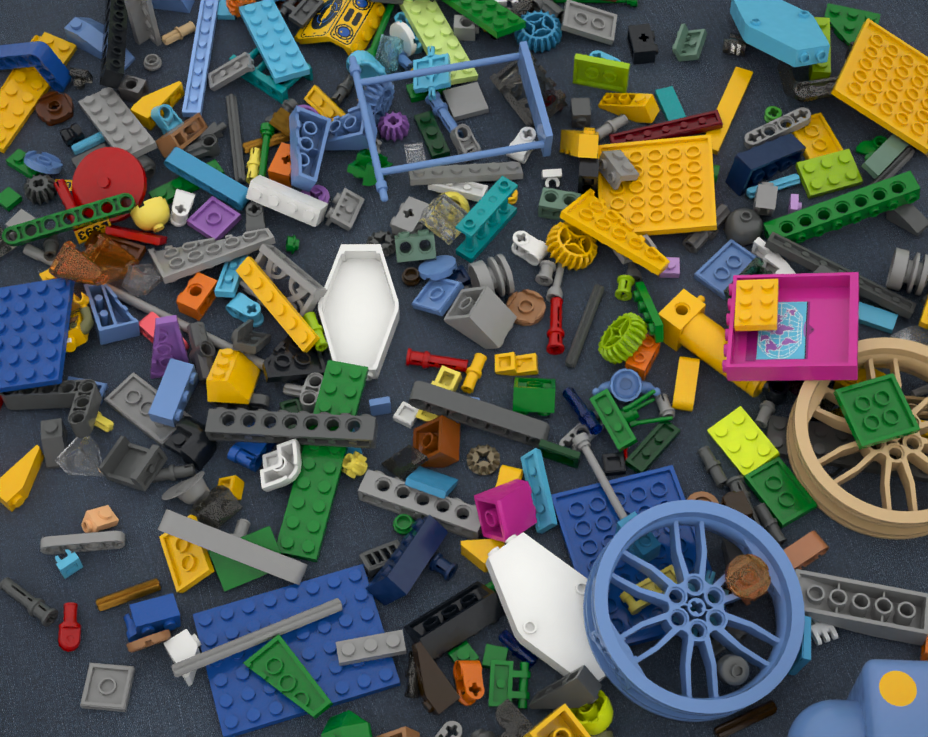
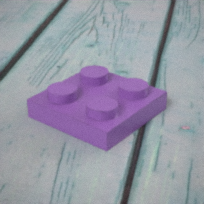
M211 196L186 221L188 226L205 237H215V240H220L242 218L240 213Z

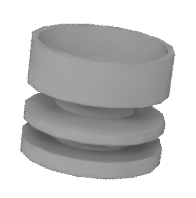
M896 247L888 272L886 288L899 291L903 283H906V292L910 294L913 285H915L914 294L920 296L928 281V254L924 255L922 262H919L921 255L919 252L916 253L913 260H909L910 251Z
M503 254L495 255V259L488 257L487 266L483 260L468 264L472 288L488 286L494 293L496 291L500 297H503L505 292L508 295L514 293L515 286L512 271Z

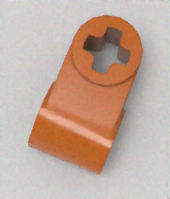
M479 660L455 661L453 676L456 691L460 696L458 701L464 706H470L484 695L482 666Z

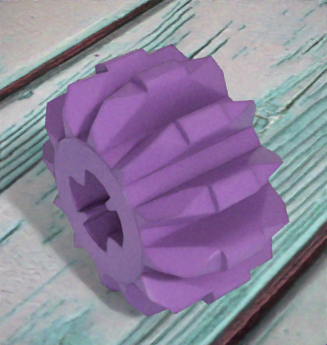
M394 111L391 114L385 112V115L381 116L378 122L381 138H385L387 141L392 139L394 143L396 139L402 141L403 136H407L410 128L406 115H402L401 112L397 114Z

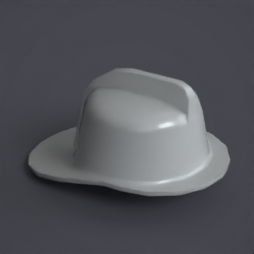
M201 471L193 477L172 486L164 492L162 499L169 500L177 497L187 504L201 502L210 494V490L203 479L205 472Z

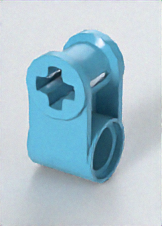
M168 104L156 106L151 110V117L163 134L183 122ZM160 110H163L164 117L160 115Z
M241 292L225 306L226 311L232 317L242 322L253 319V327H259L264 322L260 304Z

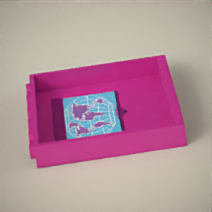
M859 272L733 275V284H729V296H732V298H728V311L730 313L726 315V323L729 326V329H725V341H728V344H724V357H726V360L722 361L723 373L727 374V381L858 380ZM778 279L777 330L735 331L737 280Z

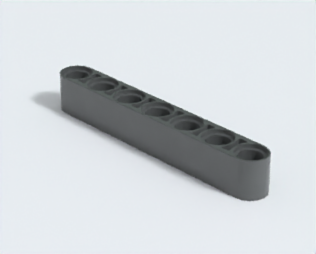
M416 381L413 384L409 398V404L412 407L439 416L443 415L451 420L536 448L539 447L541 439L546 441L548 439L550 425L544 421L427 382Z

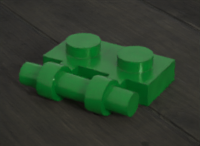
M491 660L488 707L511 708L512 699H518V709H527V700H530L528 679H531L529 662H520V671L513 670L514 661ZM513 678L519 679V691H512Z

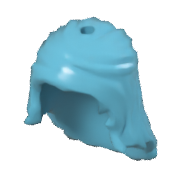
M356 50L349 55V57L352 55L356 57L357 64L360 65L361 79L387 75L385 67L369 52ZM348 57V58H347V61H346V68H347L348 72L350 73V71H349L350 63H349V57Z

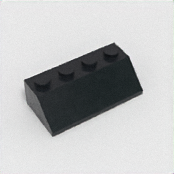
M477 581L410 622L404 628L414 643L420 641L432 659L437 660L446 651L460 646L470 636L479 634L481 629L498 622L505 615V612L496 593Z

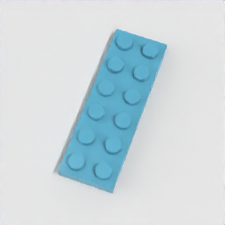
M262 0L239 7V13L275 84L310 74V68L274 0Z

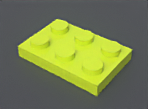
M741 406L707 430L708 434L743 477L780 455L779 451Z

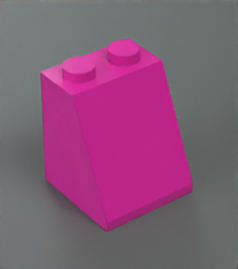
M515 479L474 495L483 537L505 542L512 535L516 534L518 536L537 523L536 508L533 505L531 496L532 489L528 481Z

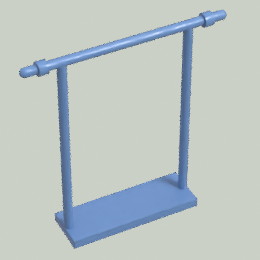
M527 41L519 42L518 53L363 79L360 77L361 69L360 65L357 64L356 57L353 55L349 57L350 75L353 76L377 181L375 186L382 202L388 201V186L383 177L385 175L541 148L543 157L551 155L553 133ZM518 60L517 64L538 141L381 168L363 86Z

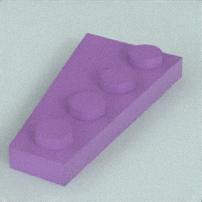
M177 315L155 318L150 369L151 379L163 377L170 358L190 363Z

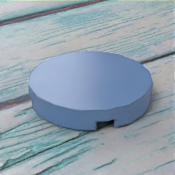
M35 150L25 154L24 163L35 171L45 174H58L62 170L63 164L61 160L47 152L36 154L37 151Z
M440 255L421 263L418 271L423 280L430 278V280L437 281L449 277L453 274V270H457L458 267L456 258L449 255Z

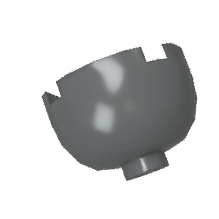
M739 208L732 211L724 224L726 239L728 241L732 239L742 247L750 244L753 245V242L758 237L761 238L763 233V221L759 214L749 208Z

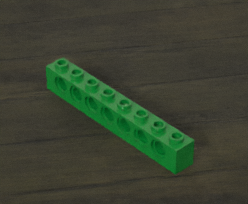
M910 170L763 223L764 236L768 240L773 231L795 243H803L812 237H819L826 232L839 230L843 226L858 223L868 217H875L882 212L895 210L907 203L912 204L919 200L921 188Z

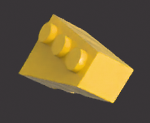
M584 127V131L561 129L560 152L575 157L597 158L599 132H596L595 128Z

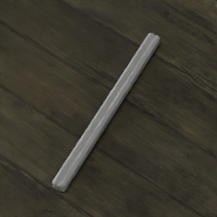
M339 598L333 599L177 662L171 666L175 677L182 676L273 639L278 634L283 635L342 610V603Z

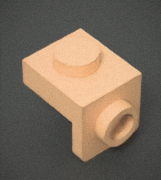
M109 505L86 511L81 526L85 533H94L117 526L119 519Z

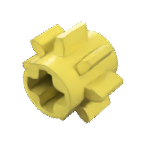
M354 451L353 454H346L342 463L344 468L342 472L355 479L356 475H364L368 467L365 462L367 458L357 451Z

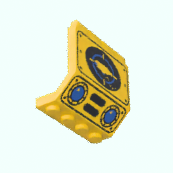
M323 0V7L303 29H299L294 37V40L300 44L332 42L344 48L348 56L356 50L365 51L379 27L385 7L382 3L371 2L370 0Z

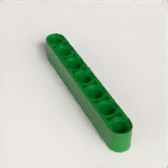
M122 193L7 227L2 233V238L10 246L23 245L128 214L136 207V202L131 194ZM124 199L132 200L131 205L127 208L121 205ZM106 204L113 206L110 213L103 212V207ZM87 210L94 211V215L90 219L84 218V212ZM69 215L75 217L72 224L65 223V218ZM49 221H55L56 223L55 228L52 230L46 229V224ZM29 227H36L37 231L34 235H27ZM11 232L17 233V239L14 241L8 240V235Z

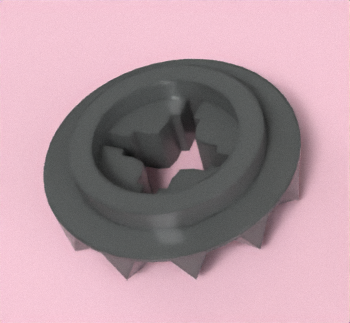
M382 230L377 233L373 232L372 236L368 237L366 244H379V242L385 239V243L381 245L384 257L396 251L395 234H391L389 230L387 232Z

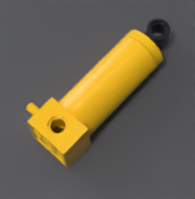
M683 289L658 313L664 325V343L675 351L681 346L685 347L727 378V374L723 373L722 361L726 360V357H724V344H728V341H725V329L704 314L706 307L704 296L699 295L696 298ZM731 381L754 398L761 392H764L767 401H771L775 405L784 403L789 391L788 381Z

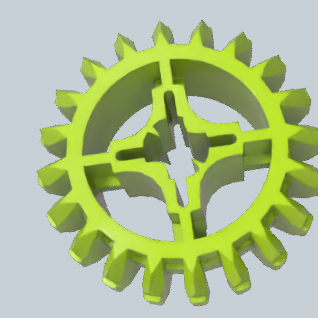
M630 312L623 314V316H618L617 320H613V323L603 332L604 335L600 337L601 341L598 344V351L606 361L614 365L622 363L623 360L627 361L628 357H632L633 353L638 351V348L642 345V341L646 339L645 335L648 332V326L635 313Z

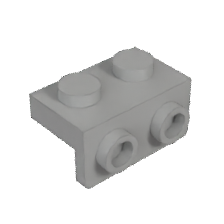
M621 150L602 151L599 158V171L613 190H618L621 181L638 179L639 173Z

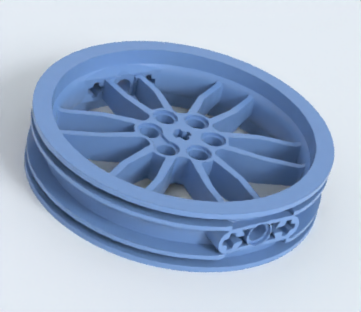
M677 500L659 504L641 512L627 522L606 544L596 558L586 582L583 600V617L587 639L592 653L606 677L624 696L641 708L677 721L704 722L724 718L762 699L776 688L791 669L799 652L804 633L805 611L801 586L796 572L781 546L762 526L743 513L718 503L703 500ZM679 525L695 527L696 561L694 573L691 574L688 572L681 550ZM669 527L671 559L677 584L655 566L629 553L627 549L644 535L657 529ZM705 530L727 539L736 545L746 557V559L732 566L713 584L705 581L707 559ZM619 560H623L645 574L663 592L658 593L641 588L613 573ZM745 565H751L754 574L760 579L759 583L746 590L726 595L721 585L734 572ZM610 583L635 598L661 607L663 614L644 620L619 634L609 617L608 592ZM688 583L694 585L695 592L688 588ZM765 586L772 597L776 620L775 636L751 621L725 612L724 605L741 600ZM670 594L676 596L677 603L671 601ZM708 594L714 597L715 603L709 601ZM690 608H695L696 611L692 612ZM671 616L678 619L679 626L672 623ZM710 617H714L716 619L717 626L713 625L710 622ZM660 624L666 634L652 648L638 657L636 655L633 656L630 647L625 642V638L639 630ZM728 626L745 631L770 644L773 648L767 661L741 645L725 630V627ZM691 628L697 629L699 637L692 634ZM674 635L682 639L679 667L682 696L669 692L653 683L645 676L638 665L639 662L658 651ZM710 636L734 655L741 656L747 662L757 666L760 669L759 673L742 688L719 696L717 664ZM693 646H698L705 666L709 698H692L690 664Z

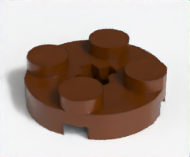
M58 91L48 92L41 96L38 105L36 104L35 107L39 119L48 126L62 123L67 119H71L74 115V105L71 97L66 93L64 95L59 94Z

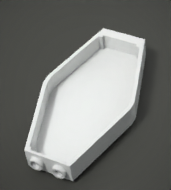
M341 244L324 287L328 291L318 302L320 322L324 329V336L328 343L331 360L368 367L369 371L366 381H370L379 377L399 322V301L381 244Z
M524 532L518 536L516 534L512 535L505 541L506 545L501 548L497 546L487 554L489 557L485 564L515 638L522 646L563 676L585 665L600 682L606 675L592 653L584 625L583 600L587 578Z

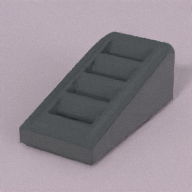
M397 539L359 555V561L363 564L369 578L375 576L388 559L384 553L388 552L391 556L393 554L392 549L398 548L400 543ZM378 556H381V558L383 559L382 562L378 560ZM373 559L376 564L372 565L370 560Z

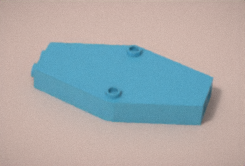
M731 0L730 14L742 39L747 44L793 67L827 62L830 44L814 16L809 11L802 10L783 0Z

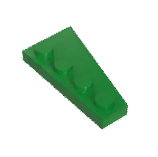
M279 634L243 662L249 669L315 719L333 705Z

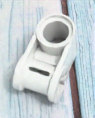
M532 127L522 128L509 146L535 142L536 131ZM533 150L506 154V156L524 164Z
M176 189L170 214L172 225L181 227L186 224L194 202V193Z
M517 231L513 234L512 252L526 260L529 264L533 266L539 265L549 253L547 252L546 243L536 239L527 232Z

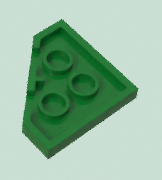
M828 3L824 18H830V26L834 29L835 35L841 42L844 41L849 46L848 50L851 51L866 19L869 18L876 24H879L881 14Z

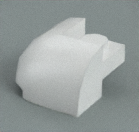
M296 438L278 444L277 450L262 455L263 469L260 470L261 487L264 491L269 492L284 487L295 481L300 474L302 459L300 443Z

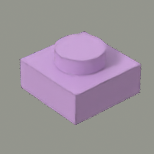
M791 194L788 214L802 209V202H799V194Z
M666 257L670 263L668 268L659 275V278H679V257Z

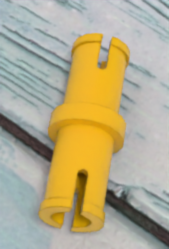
M476 353L471 366L466 370L467 375L461 386V390L465 393H473L477 380L482 376L481 371L487 360L484 354Z

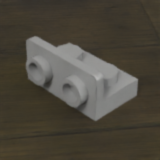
M344 188L341 193L337 192L332 200L334 203L333 208L330 207L325 215L328 218L325 225L329 226L333 222L349 231L365 199L347 188Z

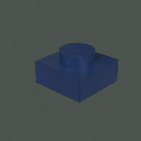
M463 265L458 266L457 270H453V274L446 277L447 279L462 282L464 286L471 284V278Z

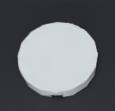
M400 21L393 23L389 30L392 42L400 50L405 51L407 57L413 55L416 52L417 44H414L413 39L415 37L411 28L404 22L400 23Z

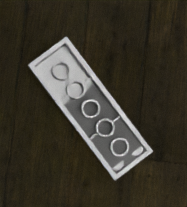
M795 569L802 590L805 616L849 631L923 646L928 636V593Z

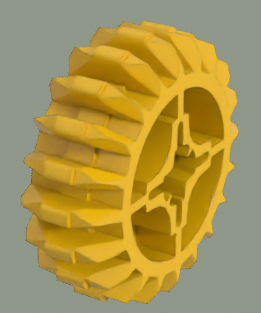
M560 221L547 234L545 244L547 252L551 253L550 258L556 259L555 263L559 262L562 264V268L567 266L569 270L574 268L576 271L580 268L584 269L596 257L597 240L575 226L568 224L566 221Z

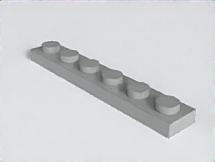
M520 161L467 165L456 164L408 171L410 186L498 181L501 176L509 180L523 179Z

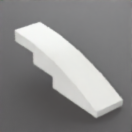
M760 237L753 242L751 253L763 261L761 269L768 274H796L778 253H773L764 247L766 242Z

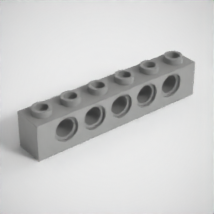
M368 469L359 486L358 496L360 501L397 514H408L414 520L418 518L423 519L431 515L451 533L471 540H479L482 529L476 505L464 503L459 498L446 497L442 499L406 486L403 479L386 476L378 470L372 471ZM382 488L388 489L387 491H380ZM407 495L408 497L400 498L399 496ZM420 502H427L428 504H426V505H420L419 503H420ZM442 508L447 509L446 512H440L439 510ZM462 515H465V516H467L468 518H466V519H460V518H458V517H459V516H462Z

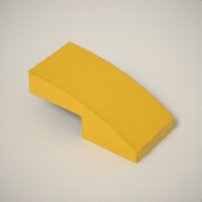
M515 352L496 354L495 373L508 376L538 374L537 354L531 353L516 356Z

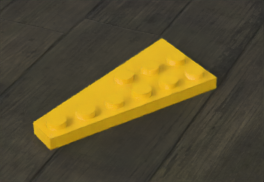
M591 188L561 211L560 218L568 224L592 236L600 243L609 246L617 253L631 259L634 263L641 265L651 273L659 276L668 268L670 261L655 247L648 246L645 243L646 239L642 235L635 234L633 232L634 228L615 210L608 209L605 206L606 202L602 198L598 199L595 197V192Z

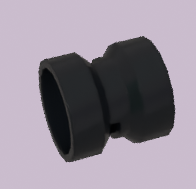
M77 122L71 124L68 129L63 128L59 130L67 147L72 146L75 141L85 139Z

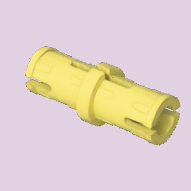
M254 147V149H250V157L246 168H248L246 182L248 184L259 174L260 148Z

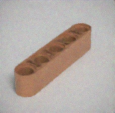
M811 531L785 548L784 552L794 570H801L802 566L806 567L818 559V555H824L828 551L829 546L816 531ZM752 570L740 578L732 588L735 593L746 590L759 583L760 579ZM763 586L741 600L747 606L751 604L750 601L757 600L768 591Z

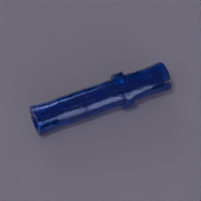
M566 388L562 395L578 415L581 424L585 425L592 435L599 434L602 426L596 420L594 412L587 408L574 388Z

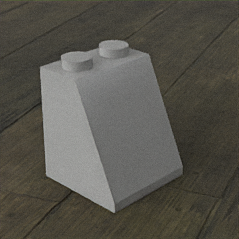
M488 286L461 289L443 320L483 348L496 349L503 345L504 339L512 329L517 316Z

